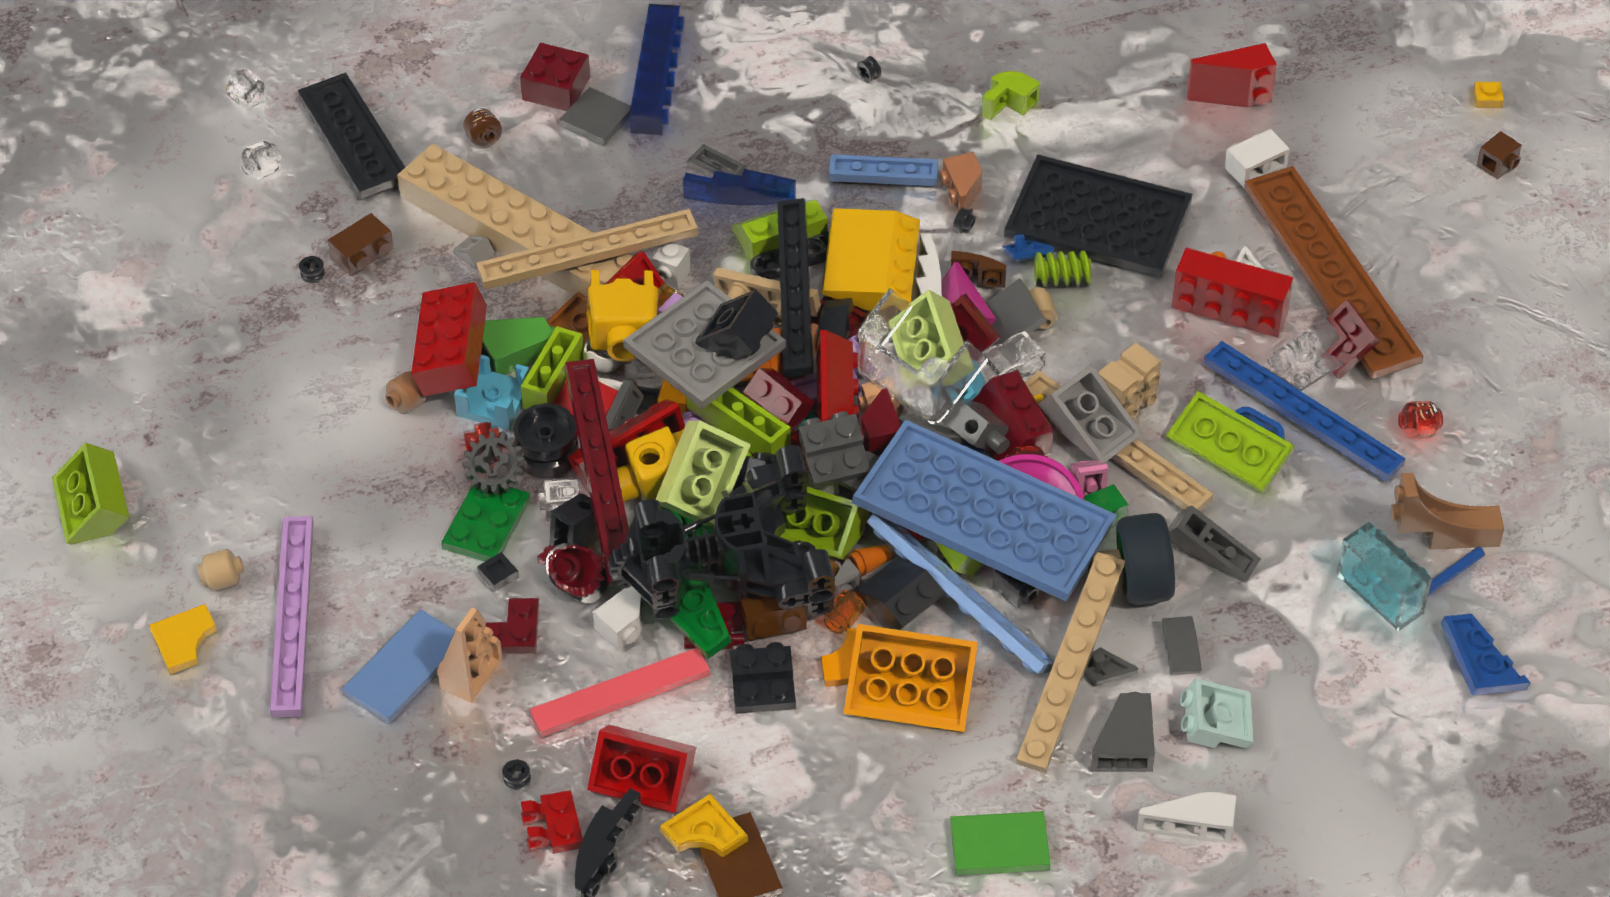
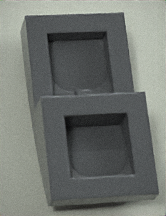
M1193 617L1162 618L1170 675L1200 673L1202 668Z

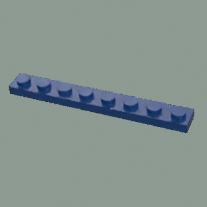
M1221 341L1204 357V364L1385 482H1388L1404 466L1405 458L1225 342Z

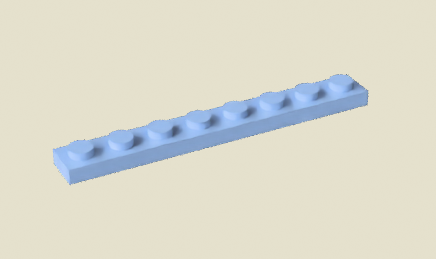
M872 514L867 523L874 528V534L880 539L891 543L895 547L894 551L900 557L926 569L944 590V595L953 598L958 603V608L964 614L973 616L980 622L979 627L984 632L998 638L1004 650L1011 654H1016L1023 661L1022 665L1034 674L1051 672L1055 660L904 527L879 515Z

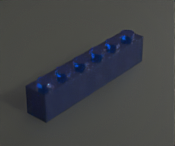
M649 4L629 114L631 134L662 135L664 125L669 124L670 112L667 106H672L673 91L670 90V87H675L676 72L673 69H678L679 53H676V50H681L682 35H679V32H684L685 17L680 16L679 5Z

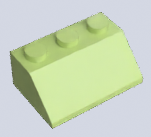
M928 290L886 319L908 388L915 389L948 384L972 369L950 301Z

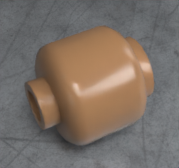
M411 372L402 373L390 380L386 385L385 400L390 408L400 413H408L426 402L427 396H423Z

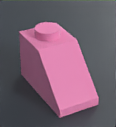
M1094 460L1070 464V472L1078 481L1083 496L1107 487L1108 465L1106 463Z

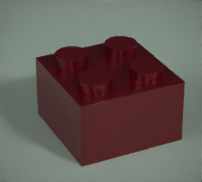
M540 42L520 76L522 100L568 111L579 99L590 79L589 54Z

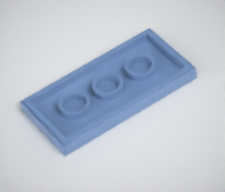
M420 609L342 688L343 695L390 724L437 675L438 666L446 654L455 630Z

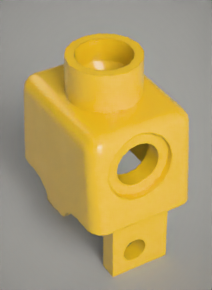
M591 270L586 309L591 348L596 351H608V355L616 361H632L637 357L624 348L623 340L657 316L658 288L653 285V271L644 270L643 285H638L631 279H616L610 284L600 285L599 270Z
M668 426L626 443L627 465L617 468L624 502L638 498L640 502L656 499L684 430L671 434Z

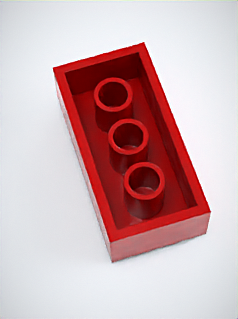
M1186 247L1175 273L1171 308L1278 338L1288 315L1294 277Z
M475 282L422 293L411 374L423 396L477 386L487 304Z

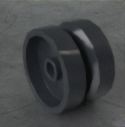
M550 403L533 405L523 410L515 420L513 432L514 438L518 442L516 447L521 446L524 450V453L521 455L527 461V464L521 465L524 471L534 476L548 478L559 476L570 470L572 467L568 456L579 448L574 416L568 409Z

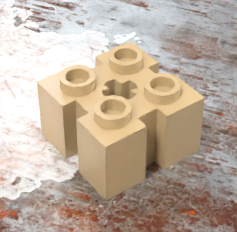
M1136 342L1120 354V359L1117 362L1112 360L1098 371V374L1132 419H1135L1138 415L1139 408L1142 410L1146 406H1151L1158 398L1161 360Z

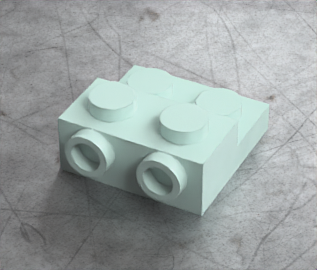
M1195 678L1187 688L1183 689L1180 695V705L1185 707L1186 714L1181 722V730L1187 732V742L1216 748L1222 742L1249 749L1254 743L1251 694L1249 691Z

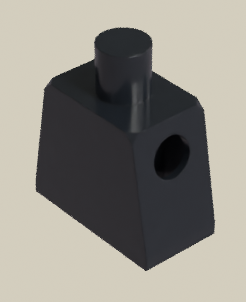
M578 494L551 511L549 546L574 543L589 549L599 539L591 498L587 495Z

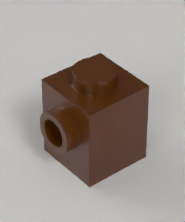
M1500 131L1480 147L1476 166L1498 180L1509 170L1512 171L1518 166L1521 160L1519 155L1522 144Z

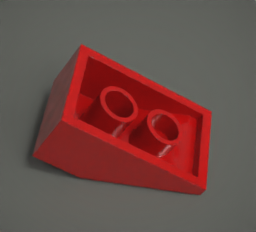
M1266 43L1191 59L1186 97L1188 101L1238 107H1252L1270 103L1273 97L1277 63Z

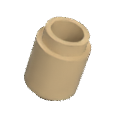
M1033 288L1029 291L1047 320L1037 329H1048L1058 319L1050 293L1044 288Z

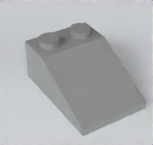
M1092 364L1038 404L1052 425L1093 460H1100L1105 463L1143 434Z

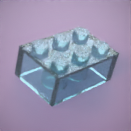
M1367 522L1343 539L1336 575L1397 631H1400L1424 614L1432 577L1425 568L1417 565L1402 548H1398L1387 538L1382 530L1377 529L1370 522Z

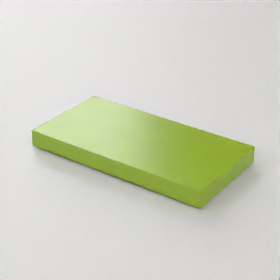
M1199 391L1196 392L1166 435L1168 441L1261 494L1265 493L1295 450V446L1292 443Z

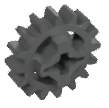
M490 431L489 438L487 439L480 434V442L478 444L473 441L469 443L473 448L472 451H464L463 453L469 459L462 462L463 468L469 470L464 475L467 480H472L471 485L473 488L477 489L481 486L483 494H487L489 489H492V492L498 495L499 488L509 492L510 483L514 485L519 484L516 476L525 474L524 470L520 468L521 465L527 464L526 459L521 457L524 450L521 446L516 447L518 442L515 438L512 437L508 440V436L504 432L500 434L499 438H497L494 431ZM500 446L508 449L512 455L501 453ZM496 456L499 462H495V467H493L492 469L490 465L494 463V459ZM477 472L487 473L488 480L481 478Z

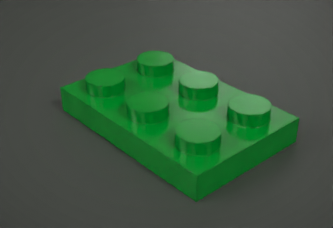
M471 486L441 542L442 549L484 562L500 552L503 553L531 500L530 492L509 487V492L499 488L498 495H495L492 489H489L487 494H483L481 486L477 489Z

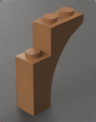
M1414 473L1401 474L1400 484L1395 486L1394 489L1396 503L1391 504L1392 522L1396 521L1398 533L1422 532L1423 538H1428L1430 550L1500 547L1504 533L1500 506H1469L1448 502L1424 490L1416 480Z

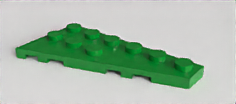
M661 506L662 510L666 509L672 512L683 524V521L678 513ZM688 581L687 592L680 602V612L668 619L707 659H710L732 641L707 581Z

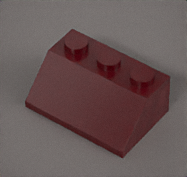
M1015 370L991 378L972 400L984 404L1008 426V432L1004 437L1010 441L1009 447L1002 454L989 451L991 457L999 461L1019 454L1044 456L1052 453L1053 430L1019 371Z

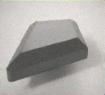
M1100 647L1092 652L1084 674L1097 686L1138 673V667Z

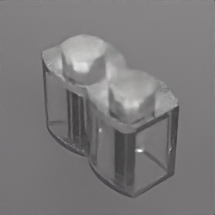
M1024 331L1013 335L1003 344L995 345L980 355L979 369L989 380L1018 370L1022 378L1034 375L1037 371L1043 369L1046 353Z

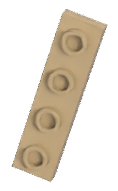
M717 267L713 278L718 289L731 299L756 289L778 312L772 323L782 327L780 281ZM810 288L811 315L817 317L821 311L818 290Z

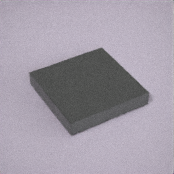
M589 87L560 118V126L605 145L632 116L634 109L629 104Z
M1020 278L986 302L996 318L992 327L1001 338L994 344L1001 353H1004L1047 322L1026 284Z

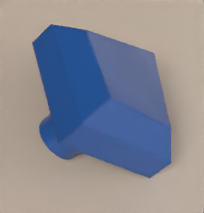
M1023 234L1015 235L1013 237V244L1003 246L1004 252L1017 262L1033 260L1037 252H1041L1043 258L1046 257L1047 252L1055 253L1053 246L1036 241H1025Z

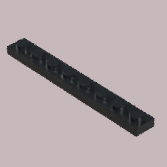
M805 198L778 201L782 337L786 340V348L783 349L785 377L814 374Z

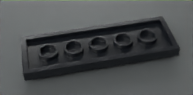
M346 72L297 90L300 101L360 199L399 185L397 175L405 166Z

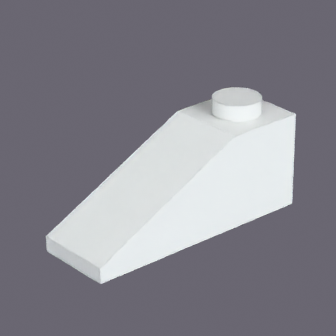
M1204 791L1140 808L1136 831L1230 844L1236 795Z

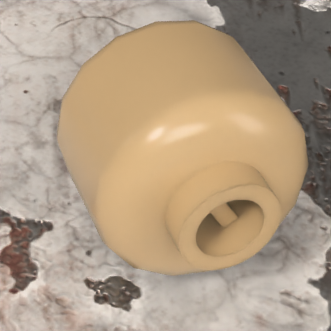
M223 549L204 555L202 563L198 564V571L204 587L209 586L211 590L219 591L238 585L240 574L244 573V566L240 556L235 557L231 550Z

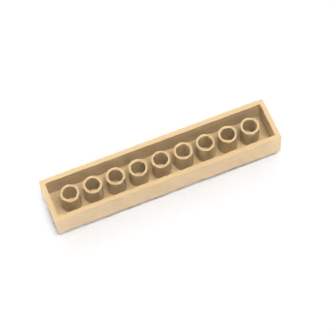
M433 143L397 175L401 198L468 236L486 237L493 250L503 256L593 233ZM627 253L541 275V277L572 295L579 292L587 297L588 287H590L591 270H599L600 285H604L634 255Z

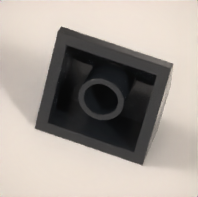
M755 289L720 304L695 343L701 348L733 359H738L745 355L752 356L761 347L760 341L763 336L772 330L774 326L772 322L778 315V312Z
M899 556L854 591L884 628L902 630L945 594L944 590L926 569Z

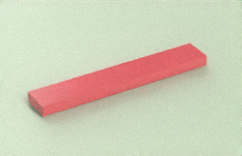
M697 648L530 708V715L542 738L710 676V669L702 653Z

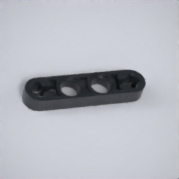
M829 231L808 238V249L817 248L819 250L817 254L808 253L809 267L825 262ZM779 248L753 257L750 262V274L767 279L780 277Z

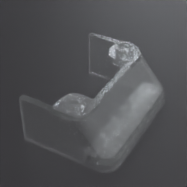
M889 288L861 326L858 372L878 389L887 388L891 398L926 423L937 424L946 417L988 359L966 340L949 363L941 358L933 357L928 359L919 370H916L883 347L912 309L905 300Z

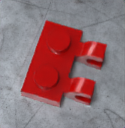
M571 790L540 795V804L532 800L521 802L523 826L545 820L547 828L544 829L540 826L527 827L529 852L551 846L553 854L580 848L583 837Z

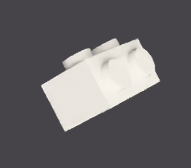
M1269 129L1228 148L1225 169L1244 188L1246 180L1286 168L1290 148L1272 129Z

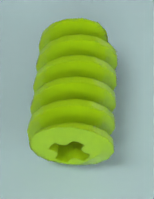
M1059 251L1055 259L1052 252H1047L1044 260L1041 252H1037L1034 258L1035 286L1038 279H1041L1043 287L1047 286L1049 279H1052L1054 286H1058L1060 278H1063L1065 286H1069L1071 278H1074L1077 286H1080L1082 278H1085L1087 285H1091L1092 268L1090 256L1088 258L1085 251H1080L1077 259L1074 251H1070L1066 259L1064 253Z

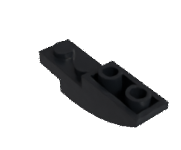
M629 788L613 810L602 805L593 817L581 842L576 860V897H595L604 878L607 875H612L617 868L616 847L622 843L629 826L636 824L643 812L639 792Z

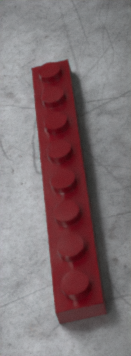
M594 359L565 362L564 370L608 586L616 585L617 582L612 581L609 572V556L613 555L614 549H621L620 544L625 542L629 526Z

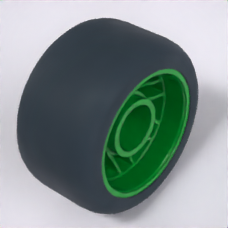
M1148 513L1121 518L1116 526V543L1121 559L1125 560L1123 591L1126 600L1134 605L1170 600L1175 594V568L1169 529L1164 516L1158 513Z

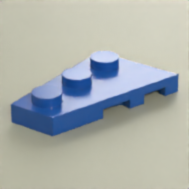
M1473 614L1444 616L1441 622L1442 628L1472 696L1528 689L1531 682L1525 675L1520 676L1512 667L1514 662L1508 655L1503 656L1493 645L1494 639Z

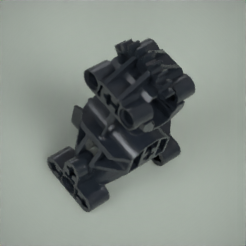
M796 445L782 447L775 453V463L750 469L746 473L747 481L743 482L741 486L729 494L727 490L722 491L721 501L716 509V513L703 520L697 519L683 526L681 521L672 512L666 509L662 510L658 500L649 499L637 503L634 507L635 515L625 542L620 544L621 549H614L613 555L609 556L608 567L612 581H616L617 585L624 584L625 588L632 586L652 607L653 615L657 619H668L680 612V602L687 592L688 581H714V579L722 580L730 589L738 592L740 598H747V593L766 597L767 599L777 598L778 606L783 609L806 606L807 613L810 616L816 617L830 613L834 608L835 578L828 552L824 549H816L809 542H801V540L791 542L780 537L785 532L783 512L795 513L807 506L808 474L801 448ZM715 519L712 533L707 534L703 524ZM703 527L702 535L697 536L695 530ZM691 533L692 537L686 538V534ZM711 564H716L719 575H714V572H711ZM706 565L708 572H701V566Z

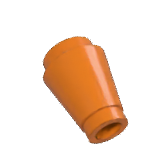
M884 544L853 549L846 556V559H850L860 572V577H863L890 561L892 555L889 547Z

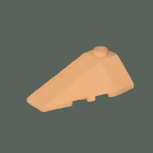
M475 608L470 609L455 630L446 654L437 669L440 689L470 703L473 702L503 659L500 640L492 636V629L485 626L486 621Z

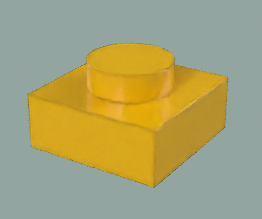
M1474 82L1473 93L1476 108L1503 107L1504 99L1501 82Z

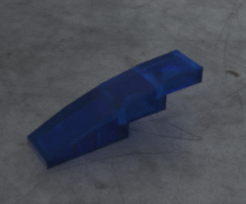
M744 169L741 176L715 171L712 178L686 172L683 178L684 199L715 204L773 205L777 204L778 201L796 199V180Z

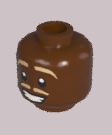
M485 108L471 111L463 122L465 134L478 147L484 148L495 144L502 134L500 121L490 110Z

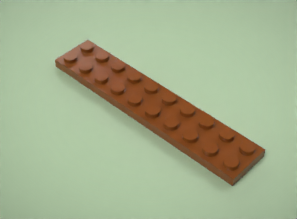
M1294 166L1246 180L1244 184L1245 191L1329 316L1345 300H1349L1381 340L1360 360L1371 379L1422 363L1424 355Z

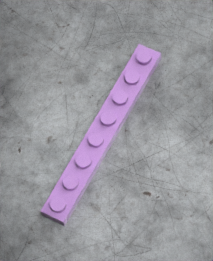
M312 516L283 517L270 703L271 717L302 716L314 526Z

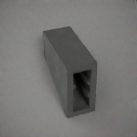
M1120 693L1092 749L1091 772H1153L1155 749L1151 693Z

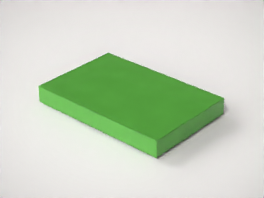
M1044 811L950 816L956 876L1050 870L1051 864Z

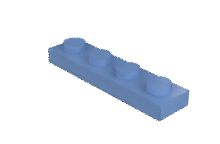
M831 154L829 181L937 186L938 159Z

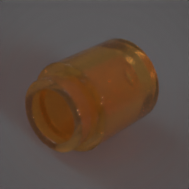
M843 590L834 600L833 610L825 615L823 619L825 626L835 634H842L847 629H850L865 611L866 607L863 600L854 591Z

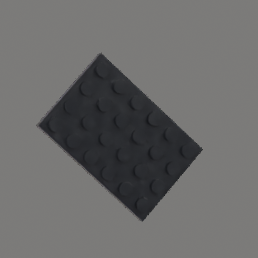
M1037 154L1005 226L1004 237L1014 239L1015 235L1023 234L1025 241L1053 246L1054 250L1066 253L1074 251L1077 256H1079L1080 251H1085L1087 257L1089 258L1090 256V259L1162 277L1191 205L1193 194Z

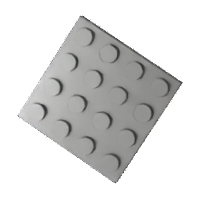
M707 280L625 338L623 342L625 349L703 409L785 349L786 340L774 330H771L763 336L760 341L761 347L752 356L745 355L738 359L699 347L695 342L720 304L731 300L729 296Z

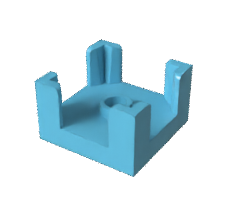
M481 355L477 386L467 388L465 393L463 389H457L454 394L457 416L510 430L523 406L521 385L529 373V367L516 364V378L492 372L489 357Z

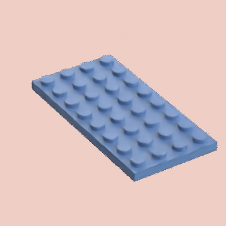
M905 420L853 495L852 504L1066 602L1108 535L1117 517L1116 514L908 420Z

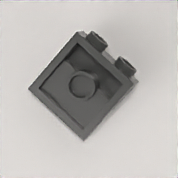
M842 411L832 415L831 420L820 422L819 418H812L806 420L803 426L799 427V440L813 488L865 477L871 471L856 414L849 415L848 412Z

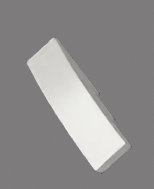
M931 232L920 234V256H918L917 265L918 278L915 281V298H918L928 290L941 296V270Z

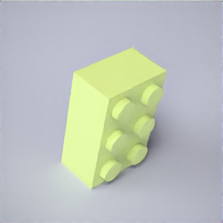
M687 421L655 500H658L661 506L694 521L697 519L703 520L715 514L721 501V492L727 490L728 494L732 492L751 444L703 421ZM713 519V520H711V521H709V522H707V523H705V524H703V525H704V526H714V525H715V519Z

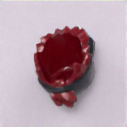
M564 543L557 546H547L537 556L538 563L545 564L548 580L557 589L584 605L594 604L599 601L608 588L606 571L602 562L603 557L594 554L592 549L580 547L574 543Z

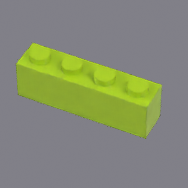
M730 388L703 409L686 397L687 408L715 428L729 432L730 435L751 444L749 451L753 454L754 452L775 454L780 448L791 445V427L734 388Z

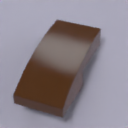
M951 251V266L954 262H959L969 278H978V287L1005 288V264L979 254Z

